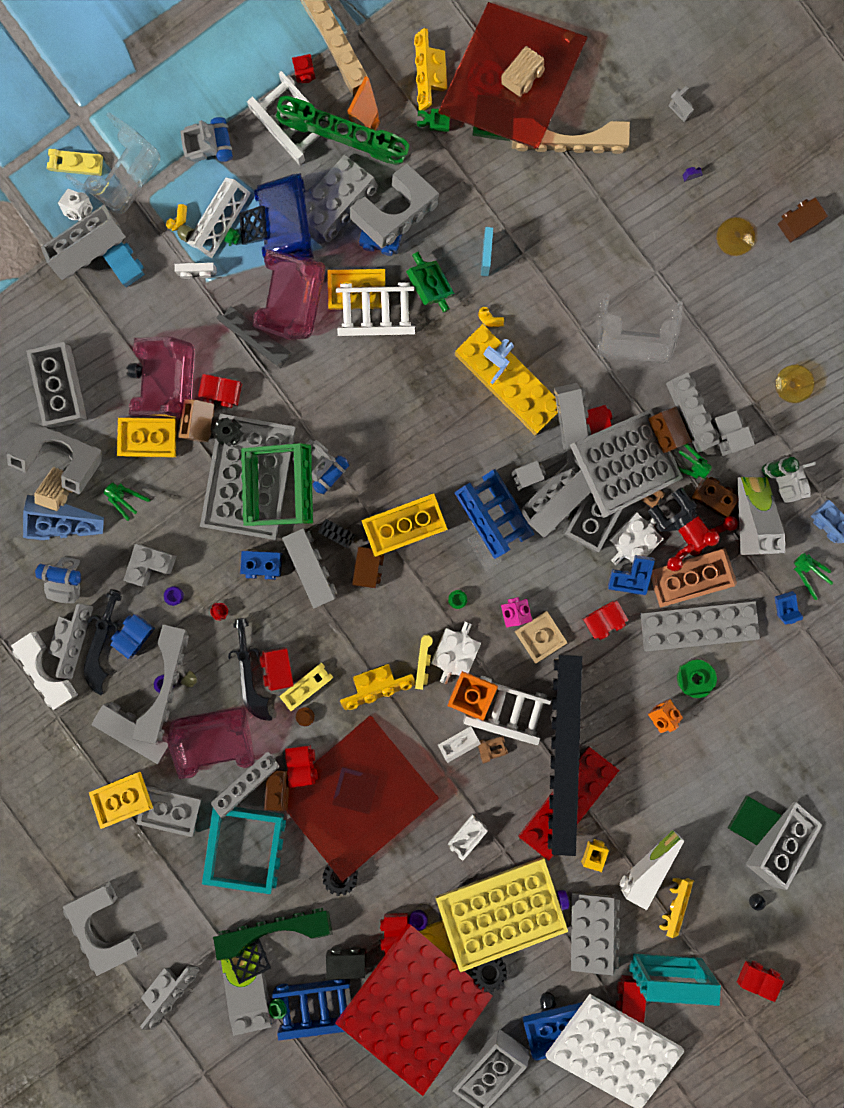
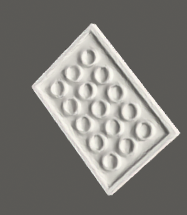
M589 994L547 1051L546 1058L634 1108H643L682 1056L684 1050L680 1045Z

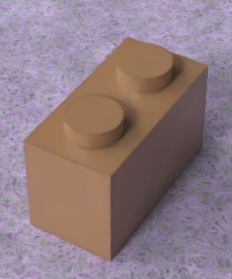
M184 399L179 438L209 442L211 422L214 416V404Z

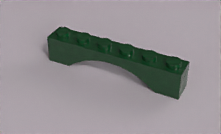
M323 908L312 910V914L296 913L293 914V918L287 920L286 916L274 919V923L267 924V921L258 922L256 927L249 928L248 925L237 927L236 932L230 933V930L218 932L219 936L213 937L216 960L222 961L239 957L255 940L273 932L294 931L311 939L333 935L329 911H323Z

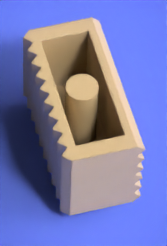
M525 46L502 74V85L521 97L524 92L527 93L531 89L534 79L536 77L539 78L543 74L545 69L544 58Z
M52 467L34 493L35 504L58 511L60 506L66 504L67 496L73 492L62 488L61 475L64 472L62 469L59 470Z

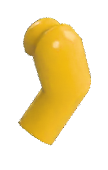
M178 205L177 217L174 220L169 218L166 222L168 229L177 231L186 222V205Z
M481 307L479 309V319L485 326L504 327V317H493L488 307Z

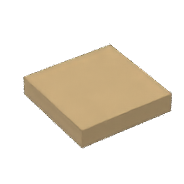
M547 611L532 619V622L526 623L514 631L535 664L567 644L564 636Z

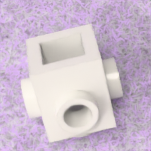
M67 189L58 202L63 214L74 221L82 220L91 214L93 209L89 197L85 193L76 192L71 189Z

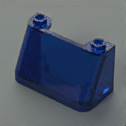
M301 173L291 174L257 185V189L254 190L256 202L259 201V206H265L267 238L264 239L265 246L262 247L263 258H267L269 264L314 258L305 202V185Z

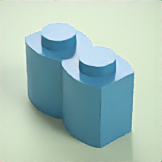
M121 242L119 245L109 248L103 257L121 283L128 287L145 275L142 271L144 266L138 258L134 260L131 255L133 250L128 243L123 244Z

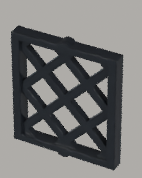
M261 205L239 213L242 245L267 238L265 206ZM252 215L255 217L253 222L250 220ZM257 220L260 222L258 228L255 226ZM248 223L251 225L250 230L247 229ZM253 229L256 230V233H255L254 236L251 234L252 231H253Z
M260 939L252 943L254 944L252 950L245 949L251 952L249 959L243 958L244 952L241 956L236 957L238 958L237 965H234L232 958L229 959L239 984L271 969ZM257 944L260 946L261 953L255 951ZM253 954L259 955L257 963L251 961ZM262 957H264L267 963L266 966L260 964ZM241 960L247 962L245 969L239 967ZM250 963L256 965L254 972L248 970ZM258 967L264 968L263 970L257 972ZM238 969L244 971L242 978L238 976ZM246 972L252 974L251 976L245 978Z

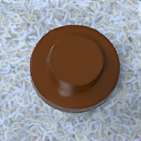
M302 707L297 711L295 718L299 725L309 726L313 723L315 714L312 709Z

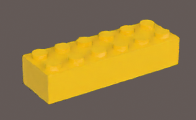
M482 324L455 351V356L536 435L558 414L555 396L511 352L505 357L509 361L506 369L494 384H491L490 382L500 368L483 354L488 346L496 351L501 342Z

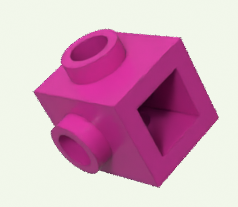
M519 597L507 599L508 603L501 605L506 628L532 622L527 599L519 600Z

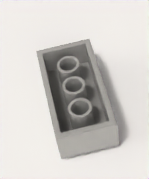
M104 204L43 245L41 249L48 265L62 281L73 276L75 271L81 267L88 266L91 260L97 256L104 255L112 246L119 245L126 236Z
M61 342L26 350L43 426L51 429L87 421L71 346Z
M575 456L520 509L528 524L544 538L551 534L561 521L566 520L570 512L575 507L580 506L584 498L592 493Z
M590 493L584 498L583 503L576 508L562 535L595 553H599L622 509L603 518L593 494Z

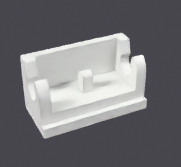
M472 814L449 841L450 850L452 852L455 851L458 857L464 860L488 832L487 826Z

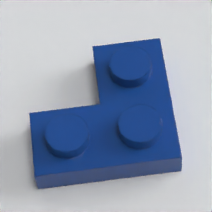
M635 555L631 572L612 569L608 589L647 595L655 562L654 558Z

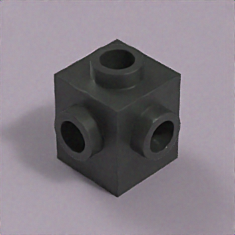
M228 417L220 419L215 424L216 428L213 430L217 434L215 439L221 445L225 443L229 447L236 445L244 434L240 430L242 426L235 419L231 420ZM227 428H229L230 432L228 434H224V431Z

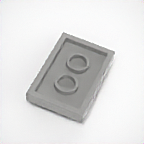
M146 785L153 809L138 814L136 824L193 837L202 798Z

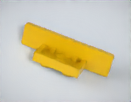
M423 28L414 38L419 110H425L432 105L431 89L445 91L447 89L445 51L429 47L428 29Z
M387 664L354 676L357 694L341 699L340 702L344 710H353L359 705L373 703L378 698L392 696L395 692L401 690H409L412 686L416 685V681L412 674L394 680L390 665Z

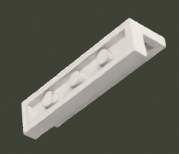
M225 178L188 239L187 244L199 249L212 258L251 192L236 180ZM237 188L244 193L239 201L234 199V193ZM226 206H231L232 214L230 217L225 218L224 209ZM221 222L223 229L220 233L215 234L214 226L216 223ZM212 238L213 246L208 251L202 246L206 239Z

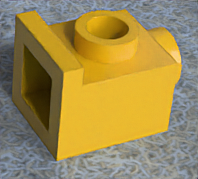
M594 839L593 842L588 841L581 860L583 867L599 872L603 871L609 852L607 846H604V842ZM597 850V855H591L592 851Z

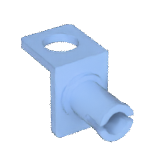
M507 339L503 340L496 351L488 346L483 354L500 368L490 382L491 384H494L509 364L505 357L514 348V345L510 342L507 346L509 342Z

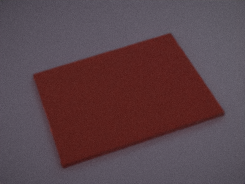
M488 2L438 113L538 150L587 41V36ZM527 46L544 58L545 69L539 78L536 77L534 79L531 89L527 93L524 92L520 97L502 85L501 76L524 47Z
M370 715L313 764L318 773V779L315 780V784L289 787L288 810L286 811L343 882L435 803L439 797L378 725L374 717Z

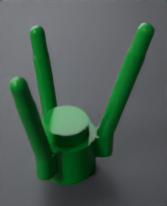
M688 443L683 445L697 460L682 450L679 451V454L693 463L691 469L694 470L692 472L678 467L680 472L691 475L696 479L698 477L704 479L709 474L712 466Z
M113 482L105 489L104 495L108 497V501L116 507L121 515L129 521L130 518L117 502L122 503L134 514H137V511L123 499L125 495L123 491L147 502H150V499L126 488L121 483L116 485Z
M803 553L793 562L796 566L794 570L799 574L815 600H818V597L802 571L807 573L812 569L827 583L833 584L814 565L828 573H831V570L813 559L809 554Z

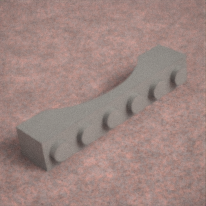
M162 625L158 645L164 660L165 675L163 686L152 707L137 719L132 737L133 740L158 745V741L163 739V722L168 720V703L173 701V684L178 682V665H182L184 654L181 653L183 646L186 647L189 640V635H186L187 631L184 629Z

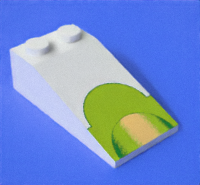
M672 830L629 870L627 875L622 877L620 889L627 900L645 910L648 909L684 843V840L677 832Z

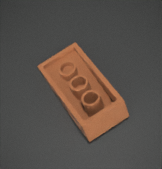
M726 547L682 560L683 567L679 571H671L666 565L653 569L651 574V581L660 608L731 588L737 584Z

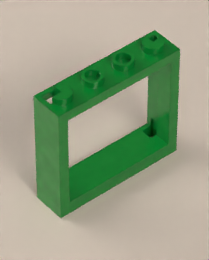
M297 443L241 448L243 526L313 524L311 445ZM294 452L296 518L259 520L258 455Z

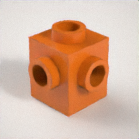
M671 699L657 704L648 713L660 733L676 730L679 727L678 723L683 719Z

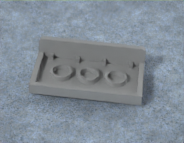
M344 154L294 210V213L318 232L324 240L330 242L338 235L341 228L350 222V207L364 196L368 199L374 195L378 184L372 175Z
M579 892L572 893L571 971L613 976L615 970L619 969V957H616V950H619L620 939L616 938V931H619L620 919H617V911H620V899H617V894L610 896Z

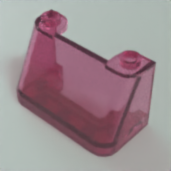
M266 250L265 266L273 271L266 308H260L255 312L253 327L286 339H307L313 333L325 265L319 261L275 250Z
M174 337L134 338L133 351L137 358L143 360L141 396L131 399L129 415L181 419L184 399L191 400L195 355L193 345L190 342Z
M238 707L179 718L170 725L167 743L179 779L194 777L198 773L200 766L236 760L237 766L248 768L255 763L248 717L244 708Z

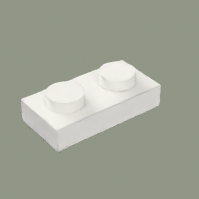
M214 263L174 264L176 274L184 279H190L192 276L211 278V275H217Z
M470 726L438 746L446 762L449 763L481 743Z

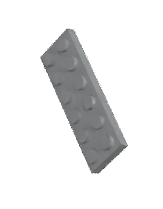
M756 601L640 613L645 652L760 639Z

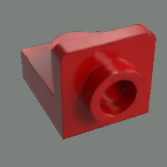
M311 54L292 57L297 83L306 84L316 79Z

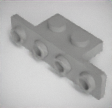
M78 603L72 620L58 617L48 651L49 654L60 658L55 675L57 678L72 679L89 624L88 620L93 611V606Z
M266 752L211 802L218 815L222 818L226 816L278 769L279 764L271 753Z
M186 967L178 979L170 968L162 970L141 997L151 1010L149 1016L140 1026L142 1030L155 1029L160 1024V1020L172 1009L174 1002L184 994L186 987L195 980L197 973L200 971L198 967Z

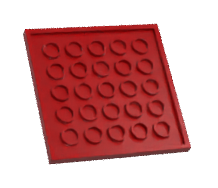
M408 924L335 1024L424 1096L493 996L488 991L485 992L483 987L480 990L478 988L479 983L475 985V980L465 971L460 972L456 963L412 925Z

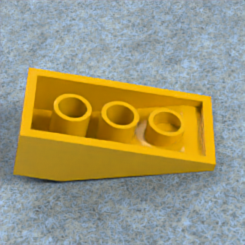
M434 493L361 520L375 557L448 530Z

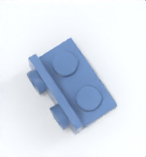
M826 500L811 515L814 519L813 523L819 529H824L828 533L827 537L833 543H844V514L830 500Z

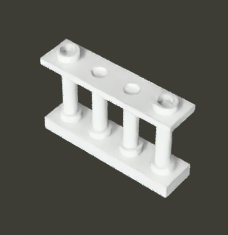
M281 71L279 77L282 83L262 101L259 100L257 102L252 96L247 101L249 109L292 158L301 165L305 161L304 150L318 139L320 135L311 133L300 144L297 143L295 145L291 141V136L298 130L290 127L287 130H282L278 126L280 123L276 118V114L269 116L266 112V107L287 89L293 94L294 98L308 102L294 86V80L289 75L285 76ZM288 102V103L286 104V105H289V106H293V105L291 104V102ZM326 121L319 122V125L323 128L329 126Z
M400 282L398 286L352 287V284H340V287L336 288V293L343 292L344 323L337 328L338 336L415 334V325H411V322H409L408 291H414V286H410V282ZM389 291H401V322H399V325H392V322H390ZM350 292H362L363 323H361V326H353V323H351ZM370 292H381L382 322H380V326H373V323L370 321Z
M481 676V679L493 683L491 678ZM493 683L498 685L497 689L499 692L491 718L482 721L465 714L463 722L466 725L538 745L540 737L536 735L535 729L543 703L550 705L551 700L547 698L546 694L536 692V695ZM506 692L517 695L512 716L507 726L499 724L500 721L498 720ZM524 699L535 700L528 729H525V731L519 730L517 723Z

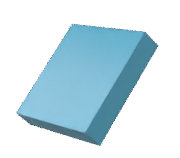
M485 227L481 276H488L490 271L493 228Z

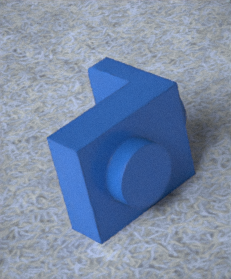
M793 591L775 596L777 616L784 624H793L796 621L803 620V615L798 611L796 594Z

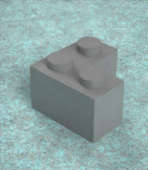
M737 411L712 419L713 429L716 428L720 435V439H718L720 443L718 445L722 456L755 445L753 431L749 430V427H742L743 419Z
M135 544L123 581L139 586H147L152 570L171 574L177 555L146 545Z

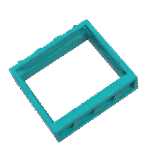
M234 807L226 815L275 823L266 884L214 877L222 817L213 808L202 885L271 894L273 888L276 889L278 877H275L276 869L279 870L281 858H278L279 850L282 851L284 839H280L281 831L285 832L286 820H283L284 814Z
M633 954V960H631L629 966L630 972L633 973V979H636L637 986L640 987V993L643 994L646 1001L720 1006L721 985L702 958ZM649 976L694 978L696 982L651 980Z

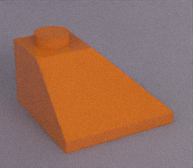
M365 76L347 112L349 121L376 131L380 120L369 78Z
M462 671L447 706L483 721L498 685Z

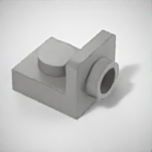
M687 86L682 90L678 88L671 95L672 100L669 104V107L683 122L694 111L691 103L683 98L689 89Z

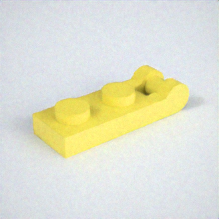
M48 149L50 159L47 162V170L85 175H102L103 156L100 154ZM62 159V164H57V160Z
M428 634L423 635L421 638L415 689L423 690V685L428 683V674L425 673V668L430 666L431 655L427 654L428 647L432 645V637Z
M322 663L279 696L290 711L294 710L334 678L330 673L326 672L325 666ZM317 673L322 678L319 682L314 678Z

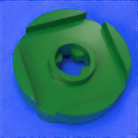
M692 659L679 667L677 683L683 693L693 698H703L710 694L713 687L715 688L717 675L709 663L700 659ZM696 673L702 677L698 684L692 681V677Z

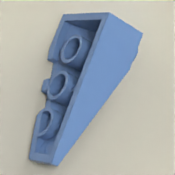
M27 495L23 510V538L49 540L50 537L54 536L67 538L68 535L72 534L79 536L103 534L104 517L67 504L60 506L58 511L35 504V496Z

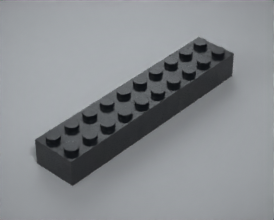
M558 655V659H554V670L557 671V678H553V690H557L556 697H553L552 709L556 710V717H552V729L555 730V736H551V749L555 750L554 756L550 758V767L554 769V775H550V789H553V795H549V809H552V814L548 815L549 829H552V834H548V849H551L552 855L576 856L583 656Z

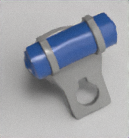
M213 118L210 121L211 124L201 120L199 124L187 126L184 130L180 131L186 159L198 162L215 155L217 160L221 162L233 159V150L228 133L229 128L225 118Z
M310 439L306 444L311 445L312 479L314 480L312 485L317 493L324 495L331 489V486L346 472L345 470L350 465L346 458L339 455L334 458L328 454V449L322 443Z
M61 557L55 566L50 564L38 565L35 570L36 578L45 581L44 592L47 599L59 603H75L79 599L81 574L76 569L80 564V560ZM68 562L72 563L73 565L69 566L68 568H64L62 564Z

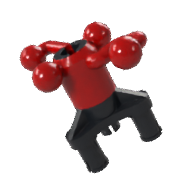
M682 487L671 494L681 506V512L671 519L667 518L658 507V504L647 511L658 526L656 527L660 532L678 530L688 544L668 560L667 568L674 572L679 571L683 567L682 559L687 554L692 556L700 555L702 549L706 546L717 545L720 540V533L726 530L733 531L738 527V520L733 516H729L723 520V524L708 529L695 512L697 504L694 500L691 501Z

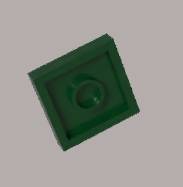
M746 795L730 822L728 829L758 845L781 818V815Z

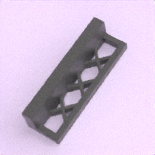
M232 306L229 307L224 315L219 314L217 316L220 323L279 369L292 355L291 352Z

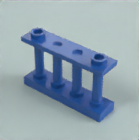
M493 469L482 476L483 483L474 488L471 483H468L454 493L493 558L496 559L511 550L508 544L519 538L522 542L535 534L496 469ZM489 488L494 499L483 504L477 494ZM499 505L504 515L493 521L488 511ZM509 521L514 532L503 538L498 527Z
M334 979L289 986L288 984H280L275 987L272 997H280L287 1007V1014L283 1017V1024L279 1026L277 1032L278 1041L345 1032L335 1024L338 1018L329 1017L326 991L337 990L341 1015L347 1007L345 989L350 988L351 980ZM318 992L321 1019L312 1021L309 1014L307 994ZM299 995L302 1021L300 1023L291 1022L288 996Z

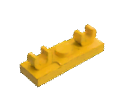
M673 878L672 880L678 883L679 887L678 889L672 887L670 891L678 893V895L671 903V916L667 914L662 915V918L668 921V925L661 924L659 926L662 930H668L666 936L671 938L679 936L694 880L689 878L683 880Z

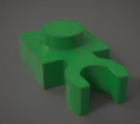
M431 108V114L424 110H419L418 116H422L425 119L417 121V126L425 127L430 125V130L449 132L451 110Z

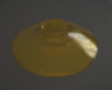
M735 217L727 219L720 225L716 239L718 246L724 253L731 256H740L748 252L753 246L755 232L748 221ZM735 232L740 233V238L735 236Z
M789 365L778 373L775 381L776 391L786 402L800 403L812 394L814 378L807 368L801 365ZM790 382L795 383V388L790 387Z

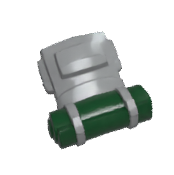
M784 457L781 460L770 461L763 465L762 472L764 476L776 478L779 485V493L784 502H795L811 497L810 487L803 468L816 465V462L799 466V462L795 457Z

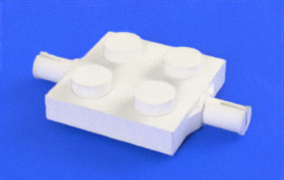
M635 512L609 539L618 551L611 559L616 566L623 558H627L633 563L635 555L647 557L664 539L656 532L654 527L656 522L654 519L651 518L647 521Z
M465 622L461 632L445 628L431 661V664L440 667L444 671L440 679L441 683L447 684L451 674L460 676L462 671L469 673L481 645L480 642L468 636L472 624Z

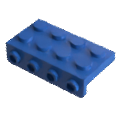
M583 1002L522 1017L533 1060L537 1061L546 1058L547 1051Z

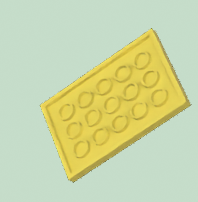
M543 857L435 896L460 972L568 932Z

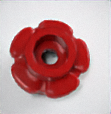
M214 603L210 609L212 617L217 621L224 620L229 612L228 607L224 603Z

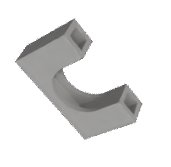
M407 163L397 170L392 178V186L409 202L410 206L406 211L400 214H386L380 211L365 196L350 207V219L382 249L386 245H391L396 240V237L401 233H406L411 225L415 222H420L427 212L433 211L438 205L439 193Z
M30 421L7 452L8 466L26 473L39 455L50 451L61 452L72 460L61 475L62 488L80 495L102 462V450Z
M110 881L69 900L63 906L64 916L66 919H69L72 925V932L78 937L81 943L80 948L86 954L89 960V967L95 972L96 976L138 956L143 950L135 932L115 942H103L96 938L91 931L90 919L92 914L113 904L118 898Z

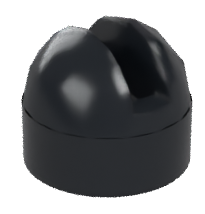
M131 363L126 367L128 369L126 374L130 378H141L142 367L140 363Z
M753 894L749 898V904L754 910L761 911L765 908L766 901L760 894Z
M545 992L541 995V1008L548 1009L556 1006L555 998L551 993Z

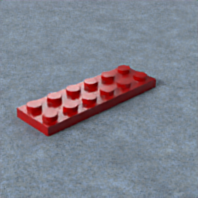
M590 746L579 757L577 824L620 771ZM549 797L518 835L520 839L548 861L553 856L551 849H548V834H552V829H549L548 815L552 814V809H549Z

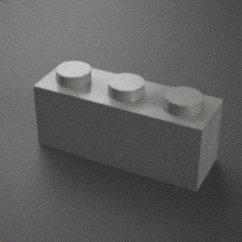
M538 461L517 468L511 473L517 491L540 483L544 480V475H546L543 465L538 464Z

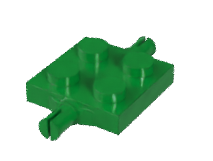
M419 251L414 253L412 257L417 266L410 268L406 273L423 304L438 303L443 313L449 311L450 308L445 299L450 298L455 293L438 262H425Z

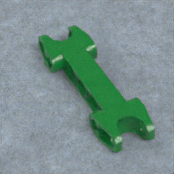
M283 96L279 99L276 118L280 123L301 132L309 131L367 152L374 159L394 165L402 164L404 157L408 153L409 143L393 133L385 130H372L318 110L311 103L290 96ZM289 101L293 106L282 105V103ZM280 113L290 119L284 120L281 117ZM326 121L329 126L323 128L319 125V122ZM339 128H344V129H346L347 134H345V135L340 134V133L338 132V129H339ZM359 134L363 135L366 140L359 141L356 136ZM396 143H402L405 147V150H403V148H401L400 146L396 145ZM391 156L401 157V158H400L399 160H394V159H392Z

